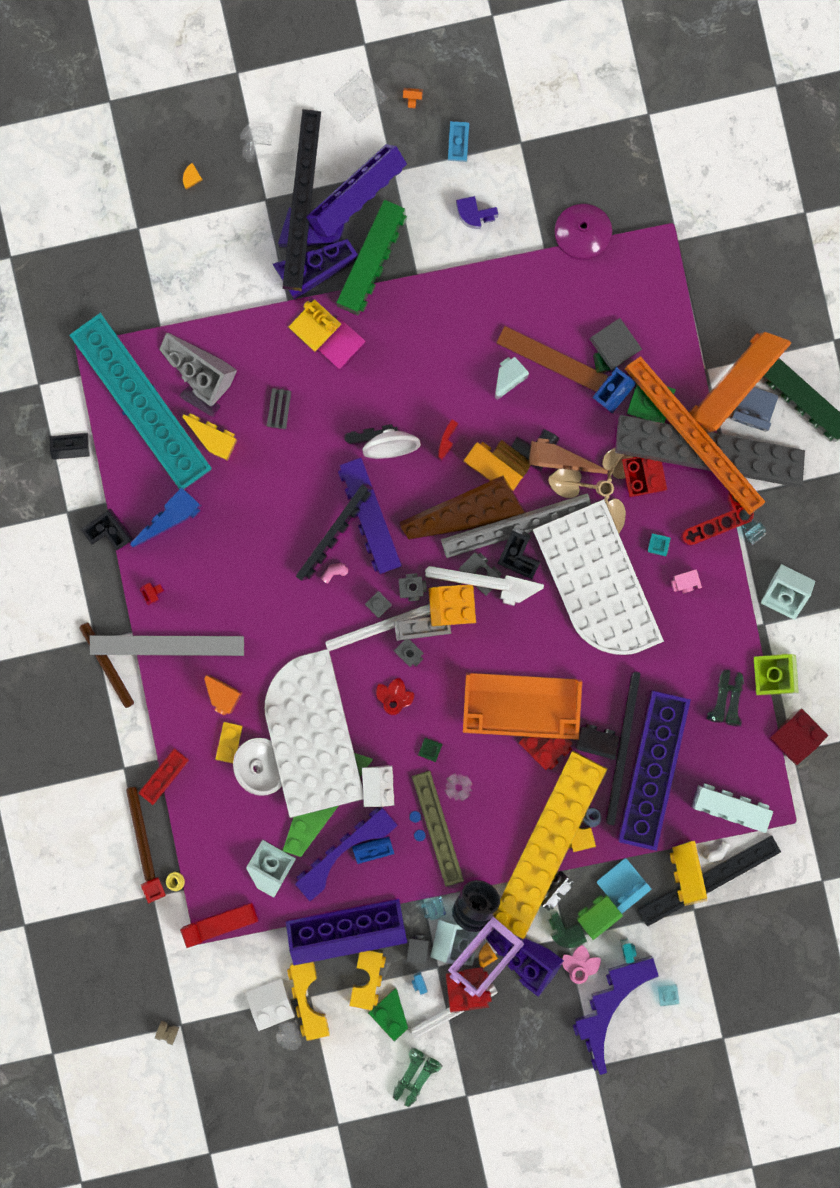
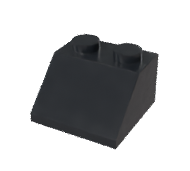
M586 724L585 727L581 726L579 740L577 739L575 749L615 760L619 736L615 735L616 731L605 729L602 732L597 730V726Z

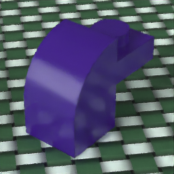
M475 196L456 200L459 218L469 228L481 229V221L490 223L495 221V218H498L497 207L478 211Z

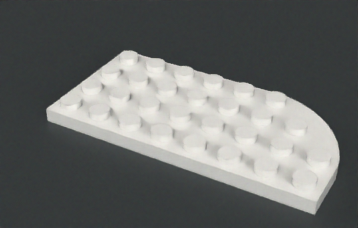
M604 499L533 529L573 626L587 643L607 653L627 655L638 653L664 642Z
M327 649L297 657L287 663L276 674L269 686L265 699L266 721L290 818L363 800V787L330 652Z

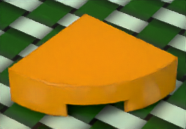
M193 163L186 168L183 175V183L186 190L202 181Z
M488 942L482 946L479 952V964L483 968L498 959Z

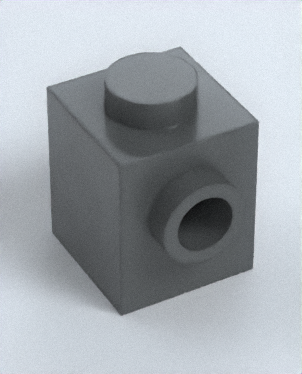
M410 639L404 640L394 650L409 667L412 665L416 667L423 660L421 656L424 653Z

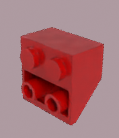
M639 457L622 459L629 497L667 491L661 461Z

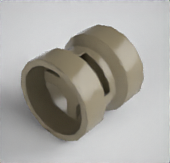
M161 1021L154 1039L159 1041L165 1040L167 1044L173 1045L180 1027L175 1025L169 1026L167 1022Z

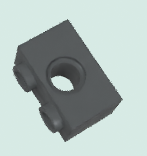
M474 553L459 568L461 572L476 574V570L483 567L487 570V576L500 578L502 575L494 566L490 568L486 564L488 560L481 553L478 555ZM476 586L485 596L492 590V588Z

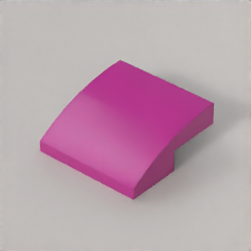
M337 317L336 319L341 325L317 350L340 370L366 341L342 319Z

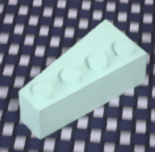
M705 783L703 787L698 785L691 805L693 809L704 811L710 815L721 817L764 833L767 832L773 811L769 810V805L760 802L758 805L752 804V799L740 796V799L732 797L733 793L723 789L721 793L714 791V786Z

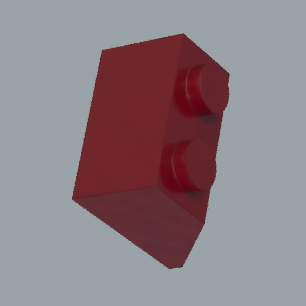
M801 708L793 712L769 739L797 766L816 750L829 735Z

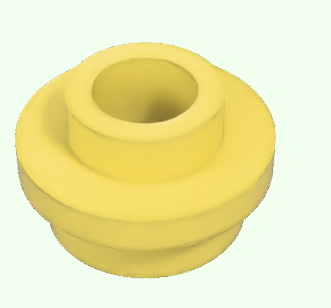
M172 872L166 879V885L172 891H179L184 887L185 879L181 873Z

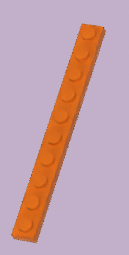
M640 356L627 365L625 368L626 372L746 512L751 515L764 505L765 500Z

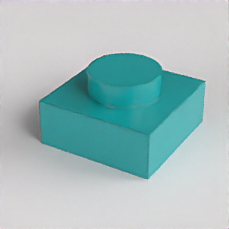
M652 533L647 552L666 557L671 538Z

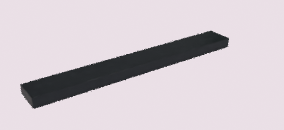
M631 672L606 817L608 825L615 824L641 674L638 672Z
M768 836L702 873L706 894L781 853L773 836ZM681 886L638 909L647 927L685 906L684 901L680 902L678 891L681 890Z

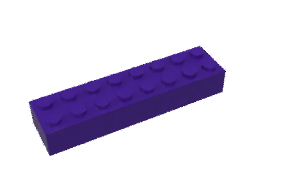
M651 691L618 834V842L657 851L691 699Z

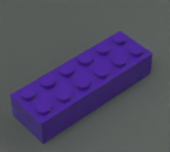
M399 899L286 921L289 951L294 966L407 943Z

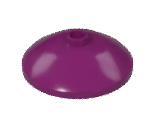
M573 205L564 210L556 221V242L564 253L573 258L589 259L596 257L608 247L611 241L612 225L610 219L604 211L594 205ZM585 224L587 228L582 229L580 226Z

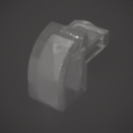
M254 122L243 129L240 141L247 143V145H243L242 156H245L246 162L254 163L256 144L271 146L273 136L272 123Z

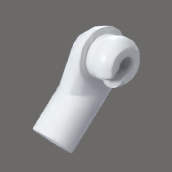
M722 841L717 850H705L703 857L708 862L722 860L731 845Z

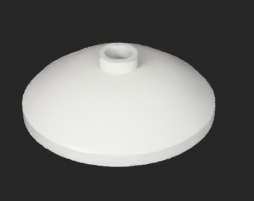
M387 429L366 443L363 448V454L368 458L375 459L398 457L417 450L421 444L420 440L412 434Z
M254 738L246 741L238 748L233 760V769L237 781L246 791L254 795L264 796L272 794L281 788L282 783L272 741L264 738ZM253 766L256 767L257 772H254Z

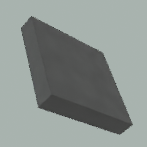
M621 318L590 338V341L611 370L642 350Z

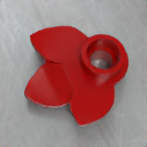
M401 678L393 680L388 687L383 684H378L377 699L383 703L384 710L389 715L399 714L402 708L410 706L414 700L413 692H405V684ZM394 702L397 704V706L395 708H391L389 706L390 703Z

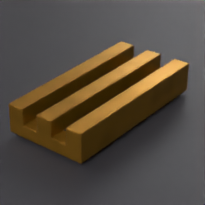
M503 440L498 443L493 455L518 474L524 476L530 468L529 460Z

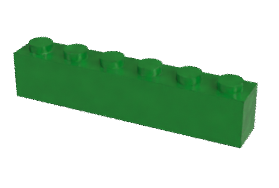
M387 200L383 201L337 300V307L359 316L361 311L364 312L368 303L366 301L368 294L372 295L376 286L374 281L383 272L384 267H382L384 260H388L392 251L390 250L391 244L396 243L399 237L397 231L400 225L404 226L406 222L405 208Z

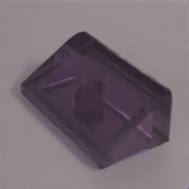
M188 386L180 394L181 399L212 418L215 417L220 409V404L218 403L209 406L192 392L194 390L192 387Z

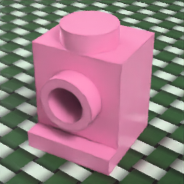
M697 569L673 576V581H671L674 592L682 590V593H687L694 590L693 586H696V589L702 588Z

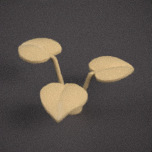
M615 448L608 451L602 461L603 468L609 471L607 481L601 480L596 485L580 483L581 473L579 470L558 469L549 476L548 482L558 495L565 498L577 496L579 494V486L596 489L599 495L605 496L604 501L619 534L624 526L626 511L619 499H612L608 502L609 496L614 491L611 475L613 474L618 479L625 478L622 459L634 456L615 453Z

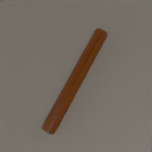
M87 622L82 624L79 629L90 646V636L96 635ZM95 655L124 707L129 708L132 706L134 701L107 655Z
M129 787L126 789L144 878L146 881L155 879V873L136 787Z

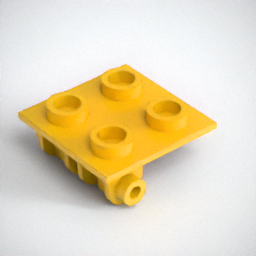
M314 299L312 302L307 301L304 304L305 310L292 322L289 328L316 352L337 330L341 323Z

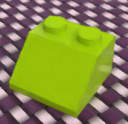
M795 654L754 657L756 695L799 693Z

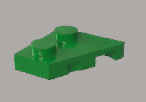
M395 987L377 1006L368 1012L394 1042L408 1030L398 990Z

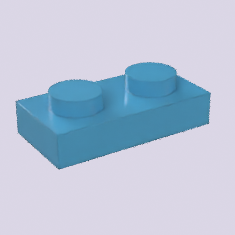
M450 121L448 161L467 162L468 122Z

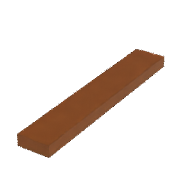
M504 326L496 343L594 392H597L608 378L607 375L597 373L595 369Z

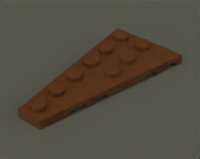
M502 475L399 523L401 529L410 540L479 528L524 514L526 511L506 478Z

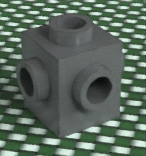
M417 573L406 574V578L399 579L400 598H408V601L420 600L423 592H427L426 580L422 581V577H418ZM411 584H415L417 586L415 591H411L409 589V586Z

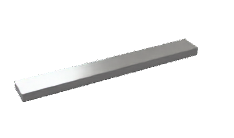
M587 493L441 539L446 558L509 539L514 528L521 529L527 533L532 532L537 527L591 505L590 498Z
M90 636V655L244 656V636Z

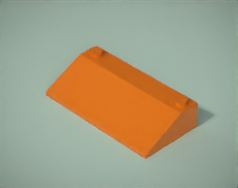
M767 332L756 333L750 340L752 344L704 400L698 406L694 405L689 411L706 433L717 431L790 346L791 342L789 340Z
M466 673L463 733L579 740L582 680Z

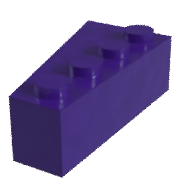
M346 239L306 253L302 291L288 290L294 299H297L356 261L358 254L349 240ZM285 261L273 263L276 272L283 281Z

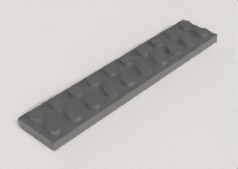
M619 416L615 453L711 471L673 425L629 416ZM712 432L707 433L745 478L798 488L802 487L805 450Z

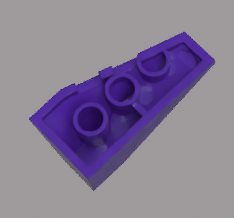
M495 929L486 937V940L499 956L505 957L514 946ZM518 937L524 945L511 959L508 967L511 971L514 970L520 977L519 981L523 986L539 997L557 974L564 960L548 948L527 938L521 939Z

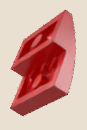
M453 419L445 429L440 442L438 460L441 462L453 447V443L448 440L458 427V423Z

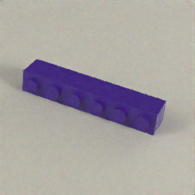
M385 144L306 217L317 235L329 237L335 234L338 227L348 222L350 216L361 210L363 204L374 198L381 188L387 186L394 176L402 172L407 163L397 146Z
M362 458L340 465L341 470L338 471L342 482L346 481L348 488L344 490L348 500L352 499L362 484L367 483L372 487ZM372 489L370 492L372 494L366 503L363 502L359 507L361 510L356 517H359L361 522L358 525L361 535H366L368 540L365 543L368 554L372 553L375 559L371 561L375 572L379 571L380 574L402 567Z

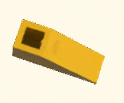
M189 413V416L183 415L184 420L207 450L228 461L237 442V439L234 438L235 434L225 429L223 432L216 430L217 426L208 421L206 424L199 422L200 418Z

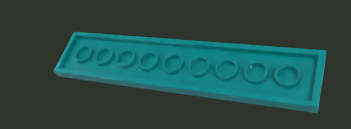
M101 313L69 335L179 489L181 487L186 489L212 470L209 463Z

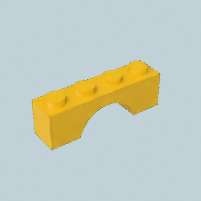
M314 962L295 966L293 963H290V968L287 969L289 980H293L294 987L291 988L293 998L298 1000L299 1006H296L298 1018L301 1017L303 1025H300L302 1037L306 1036V1040L309 1041L329 1036L330 1031L326 1014L314 1011L309 1006L306 998L307 988L317 979Z

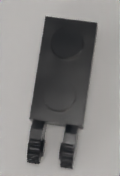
M393 424L382 426V430L374 431V428L364 429L361 434L351 431V433L345 434L344 439L349 444L369 442L375 436L382 434L384 430L394 429L398 431V428L393 427Z

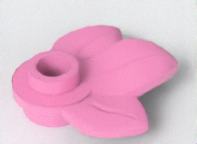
M583 945L574 951L573 956L564 954L562 958L564 960L562 963L563 968L569 972L570 979L576 984L586 982L588 976L598 971L601 963L599 957L590 958L587 949ZM582 971V976L576 977L575 973Z

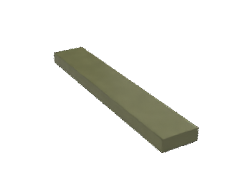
M426 771L413 775L412 779L445 887L463 882L464 879L431 772Z

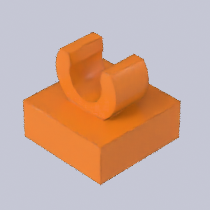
M404 88L403 98H408V108H415L416 99L422 100L423 89Z

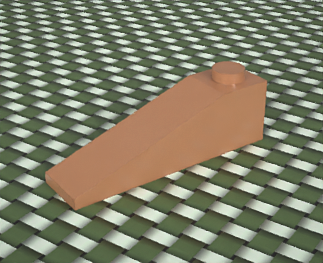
M538 438L537 442L531 441L530 465L608 474L607 469L555 444H550L549 439Z

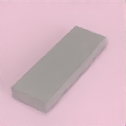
M431 617L394 621L397 641L451 634L450 625L431 626Z

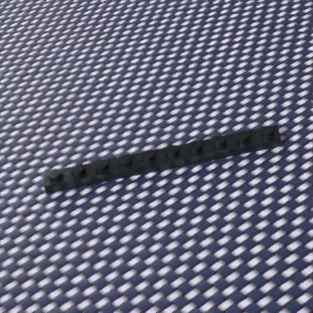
M302 109L282 289L302 291L309 221L306 217L311 211L321 111Z

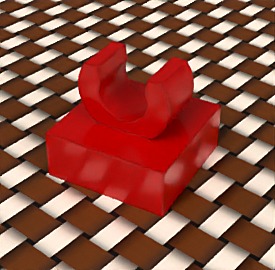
M148 583L140 588L148 606L158 601L157 595L164 591L160 584L152 587L151 583Z

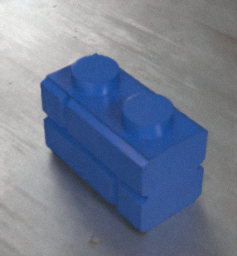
M617 367L592 397L612 414L636 385V382Z

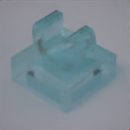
M752 519V529H747L745 525L742 526L746 538L751 545L767 534L761 522L757 524Z
M441 896L435 897L421 906L422 908H427L429 914L424 915V917L430 918V920L446 915Z
M677 984L657 986L660 1006L679 1004Z

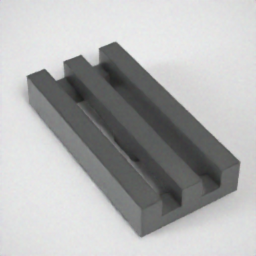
M272 388L267 427L287 428L292 391ZM277 393L279 394L276 421L273 424L272 418ZM284 394L287 395L283 425H280L279 421Z

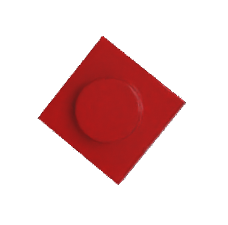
M158 877L140 884L148 904L166 896Z

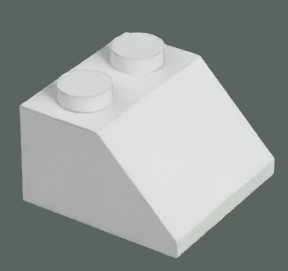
M506 575L505 579L511 580L513 587L510 591L502 590L500 599H504V604L515 606V603H520L542 590L544 585Z
M392 766L362 768L364 807L394 805Z
M282 978L246 992L258 1031L295 1017L296 1013Z

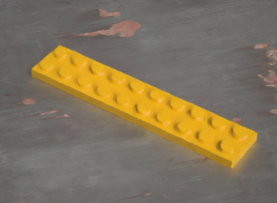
M575 751L571 752L504 890L499 908L493 916L521 939L526 937L608 769Z

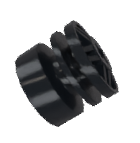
M480 880L470 881L463 887L452 908V916L461 928L470 932H479L498 910L500 896L491 884Z

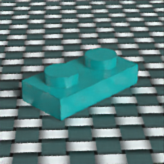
M628 939L620 940L625 962L627 964L633 963V957H637L635 945L630 943Z

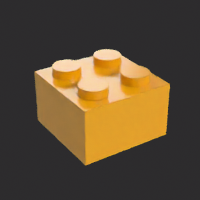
M473 585L428 588L431 626L476 623Z

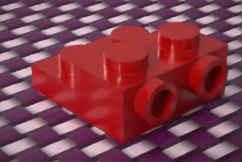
M524 736L518 742L545 770L548 768L552 770L559 763L557 759L562 754L566 756L573 749L571 747L573 743L569 739Z
M483 967L458 972L476 989L489 976L488 971L485 972ZM451 973L446 974L451 1013L489 1008V1002H492L490 990L487 991L486 989L480 997L476 994L472 997L464 990L466 986L462 982L457 984L449 977Z

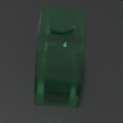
M558 912L550 913L551 919H549V923L553 930L557 929V932L552 933L551 937L558 945L565 948H573L587 942L579 922L564 928Z

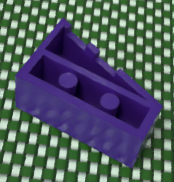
M290 207L278 241L279 247H287L291 215ZM309 222L307 246H328L340 242L345 229L344 224L338 227L332 236L324 237L317 235Z

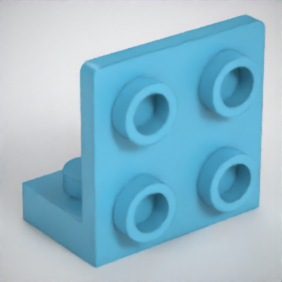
M626 858L597 880V884L621 913H624L652 890Z

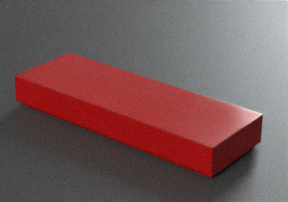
M174 748L138 794L154 805L189 762V759Z

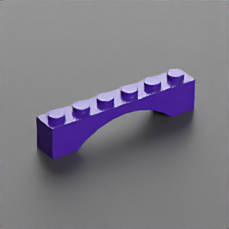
M378 807L369 814L371 818L366 822L360 821L354 827L356 831L351 835L349 833L345 834L340 839L341 844L337 847L334 845L325 852L326 857L322 860L318 858L311 864V870L307 873L304 870L296 877L298 881L295 885L309 901L313 900L325 889L330 869L344 851L362 841L384 838L398 826L396 821L383 807L380 810Z

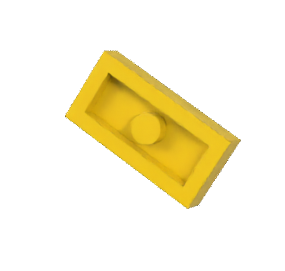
M228 722L223 723L215 760L233 763L243 726Z

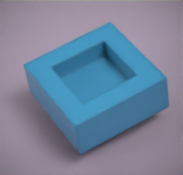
M422 973L414 974L412 984L415 992L419 990L420 995L427 993L428 989Z

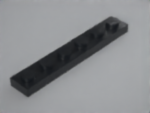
M367 483L360 486L297 573L296 577L301 581L310 580L314 576L318 563L322 564L327 557L326 552L329 548H334L338 542L337 537L348 529L350 519L355 518L361 510L359 507L363 502L366 503L369 500L373 487Z

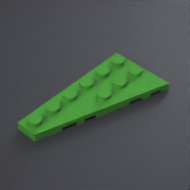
M354 753L359 775L361 776L362 768L368 767L373 759ZM338 806L294 817L283 851L301 857Z

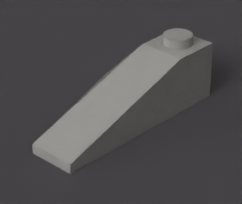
M166 333L160 351L170 364L176 367L183 375L181 378L194 389L192 392L209 406H213L231 386L237 370L225 361L170 333Z

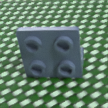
M753 387L732 412L730 420L764 432L769 431L771 426L770 420L778 400V395Z

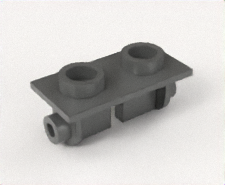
M561 871L555 876L541 905L548 911L554 909L561 900L557 894L561 893L565 896L573 887L572 884L574 882Z

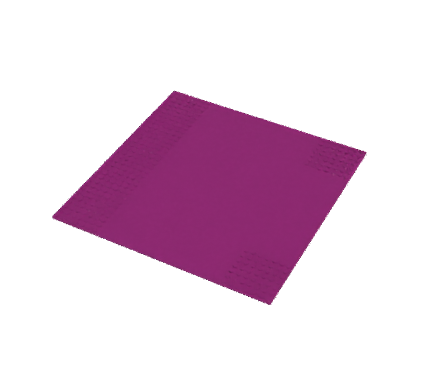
M673 223L612 235L608 247L598 256L589 259L573 258L564 253L559 246L374 283L376 284L372 295L368 294L366 299L368 301L364 312L361 311L359 316L337 307V300L342 290L117 335L212 468L211 471L185 489L202 505L199 508L201 510L195 518L190 517L188 520L135 548L130 545L132 542L130 541L118 551L116 550L133 636H244V656L137 655L159 767L174 748L189 759V762L164 793L180 873L185 879L183 888L190 923L248 903H253L259 920L251 925L205 940L200 944L286 927V921L399 899L400 904L461 892L468 882L474 880L485 881L491 885L509 882L572 751L608 769L588 808L597 809L601 815L600 823L596 827H591L596 847L573 852L572 848H569L558 872L668 850L691 841H695L697 844L758 831L739 823L710 815L704 811L693 809L691 805L698 785L703 787L704 783L714 786V791L720 793L722 789L733 793L732 797L740 799V796L752 799V804L758 805L760 802L769 805V810H772L773 814L768 829L796 823L797 819L784 755L769 739L778 729L771 695H756L754 657L763 656L737 528L691 546L685 545L681 540L684 530L732 511L727 500L729 491L712 471L662 462L667 491L636 497H629L625 478L618 479L613 474L611 475L614 491L609 496L608 502L612 499H619L625 507V522L619 536L664 640L662 643L634 654L619 655L601 651L587 643L577 633L534 531L528 533L530 540L523 553L540 561L533 579H530L497 564L508 539L446 558L441 539L473 529L409 540L399 523L489 482L488 479L463 462L477 442L479 444L482 442L491 447L490 452L493 453L501 440L512 446L518 436L531 444V441H537L542 430L545 429L560 438L557 446L603 468V457L608 451L616 448L619 416L634 417L628 415L627 411L636 385L612 414L592 398L596 392L496 344L504 326L596 370L593 355L599 352L590 341V338L621 318L642 350L618 365V369L632 379L625 368L641 356L667 387L676 389L674 396L688 412L694 405L698 406L709 394L676 228ZM315 299L334 318L339 317L366 341L340 370L318 350L314 352L289 328L292 322L305 310L303 306L307 301L312 302ZM166 333H170L225 361L237 370L231 386L213 406H209L192 392L194 389L181 378L183 375L176 367L170 364L160 351ZM75 345L107 509L111 508L134 540L147 525L150 526L152 524L151 521L156 514L165 510L164 505L179 491V488L127 415H123L122 408L77 345ZM508 357L510 359L515 357L529 372V376L497 400L495 393L499 368L502 367L500 363ZM605 372L603 374L609 377L612 375V372ZM272 388L292 391L286 429L267 427ZM277 393L272 418L273 424L276 421L279 394ZM284 394L279 421L280 425H283L287 395ZM189 413L199 417V422L206 424L208 421L217 426L216 430L223 432L225 429L235 434L234 438L237 439V442L228 461L207 450L184 420L183 415L189 416ZM666 418L665 424L672 425ZM453 419L458 423L457 429L448 439L453 443V447L441 462L438 460L440 442L445 429ZM393 424V427H397L398 431L416 436L420 440L421 445L417 450L402 456L375 459L368 458L363 454V448L368 442L349 444L345 441L344 436L349 432L351 433V431L361 434L364 429L374 428V431L382 430V426ZM362 458L402 567L380 574L379 571L375 572L371 562L375 559L372 553L368 554L365 546L368 540L366 535H361L358 527L361 522L359 517L350 519L348 529L337 537L338 542L334 548H329L326 552L327 557L322 564L318 563L314 576L310 580L301 581L296 577L297 573L351 500H348L344 490L348 488L346 481L342 482L338 471L341 470L340 465ZM530 466L513 491L526 513L571 499L558 495L548 482L549 476L557 471L558 468L543 467L540 472ZM579 470L581 473L580 483L596 485L601 480L607 481L608 474ZM579 486V494L575 496L578 497L588 493L591 505L605 499V496L599 495L596 489ZM724 517L721 523L724 527L728 528L731 525V520L728 517ZM710 524L704 526L705 534L711 535L713 533V527ZM698 527L696 528L698 532L694 534L688 532L687 540L693 542V538L700 535ZM652 533L671 538L666 557L647 552ZM474 553L477 555L481 553L488 560L486 564L490 568L494 566L502 574L500 578L505 579L507 575L543 584L542 590L520 603H515V606L503 603L504 599H500L502 590L492 589L485 596L473 585L476 623L450 625L451 634L410 639L424 653L421 656L423 660L416 667L414 665L409 667L394 652L404 641L396 640L395 628L329 651L354 753L372 758L373 760L368 767L392 766L394 805L383 806V808L398 824L396 828L385 836L390 837L394 854L357 864L351 846L339 856L331 867L325 889L313 900L309 901L295 885L298 881L296 877L304 870L306 873L311 870V864L318 858L322 860L326 857L325 852L333 845L337 847L341 844L340 839L345 834L349 833L351 835L356 831L354 827L360 821L366 822L371 818L369 814L377 808L364 807V799L339 805L301 857L287 853L296 858L275 897L259 890L246 867L262 840L283 851L294 817L290 818L282 786L276 792L269 795L259 796L251 794L237 781L233 763L215 760L223 723L228 722L243 726L238 748L246 741L254 738H264L271 741L265 716V699L272 680L287 663L303 655L327 650L326 641L430 604L428 588L468 585L428 578L425 576V570L429 566L460 571L459 568ZM343 563L348 567L347 575H334L328 584L320 579L331 564ZM480 567L476 570V574L487 576V570ZM697 569L702 588L696 589V586H693L694 590L687 593H682V590L673 591L671 585L673 576ZM417 573L418 577H422V581L426 580L427 592H423L420 600L408 601V598H400L399 579L406 578V574ZM148 583H151L152 587L160 584L164 591L157 595L158 601L148 606L140 588ZM415 584L409 586L411 591H415L417 588ZM378 591L392 604L380 618L365 605ZM631 672L641 673L614 825H608L606 817L617 753L615 760L580 751L575 749L577 739H569L573 743L571 745L573 749L566 756L562 754L557 759L559 763L552 770L549 768L545 770L518 743L524 736L463 733L466 673L581 679L582 695L579 731L581 726L585 727L586 724L597 726V730L602 732L605 729L616 731L615 735L619 736L620 742ZM206 675H211L243 693L231 714L222 715L214 710L216 707L211 703L204 680ZM401 678L405 684V692H413L414 700L410 706L402 708L399 714L389 715L385 712L383 703L377 699L378 684H383L388 687L393 680ZM651 691L691 699L657 851L617 841ZM392 702L389 706L395 708L397 704ZM424 738L443 744L436 762L418 756ZM253 766L254 772H257L256 767ZM426 771L431 772L464 879L463 882L445 887L412 779L413 775ZM361 775V776H360V779H361V783H362V787H363V778H362V775ZM413 811L421 814V820L417 823L410 820V814ZM582 820L579 828L589 827ZM417 830L425 832L426 837L423 841H417L414 838V833ZM370 839V840L362 841V842L357 843V844H355V845H353V846H356V845H359V844H362V843H367V842L374 841V840H378V839Z

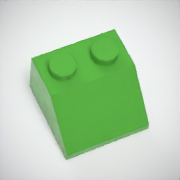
M606 894L604 896L599 895L592 901L594 904L591 907H584L577 913L579 916L576 919L592 940L596 939L623 917L622 913Z

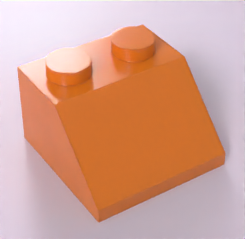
M206 675L204 680L211 703L216 707L214 710L222 715L231 714L243 693L211 675Z

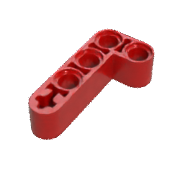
M729 492L727 500L732 511L684 530L681 540L685 545H695L752 521L754 513L749 515L747 520H742L739 513L745 509L739 502L733 501L732 494ZM724 517H728L731 520V525L728 528L724 527L721 523ZM706 524H710L713 527L711 535H707L704 532ZM698 527L700 535L694 537L693 542L691 540H687L686 536H688V532H690V534H694L698 532V530L696 529Z
M248 903L183 926L180 931L186 948H189L213 937L251 925L259 920L253 903Z

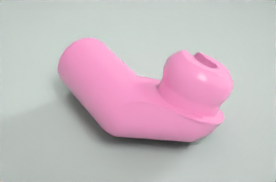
M343 563L331 564L320 579L328 584L334 575H347L348 567Z

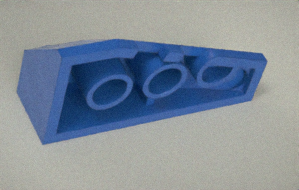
M181 487L164 505L165 510L156 514L151 521L152 524L150 526L147 525L130 545L135 548L188 520L190 517L195 518L201 510L199 508L202 505Z

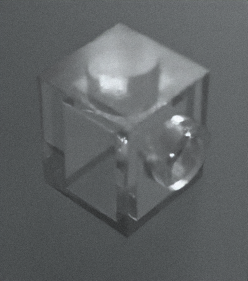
M298 1020L279 1023V1032L276 1033L278 1044H282V1049L287 1048L288 1051L298 1049V1046L302 1044Z

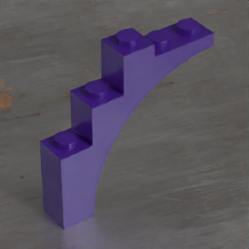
M652 956L636 960L633 963L609 968V974L606 975L609 986L613 985V987L592 993L593 999L589 1000L592 1011L596 1010V1013L575 1019L576 1024L573 1025L575 1035H580L581 1040L589 1039L585 1042L588 1052H593L594 1059L591 1062L594 1071L598 1070L600 1075L607 1073L604 1059V1042L607 1027L613 1013L631 991L643 983L659 977Z

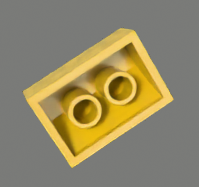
M695 841L672 847L673 852L670 853L671 863L676 864L677 871L674 872L676 883L680 882L681 890L678 891L680 902L684 901L685 906L707 902V894Z

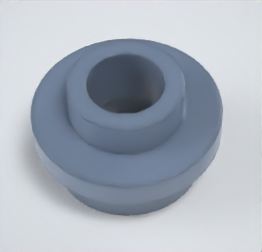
M594 808L588 809L583 818L584 824L589 827H596L601 821L600 812Z

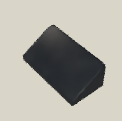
M88 433L50 436L51 458L57 460L90 456Z

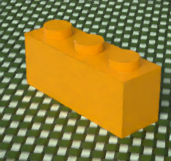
M477 442L463 462L489 481L504 475L514 491L523 476L490 452L491 447L484 442L479 444Z

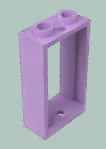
M492 917L448 969L451 973L449 977L457 984L462 982L466 986L464 990L472 997L475 994L480 997L522 948L524 943L497 919ZM495 929L514 946L480 987L476 989L457 971L490 932Z

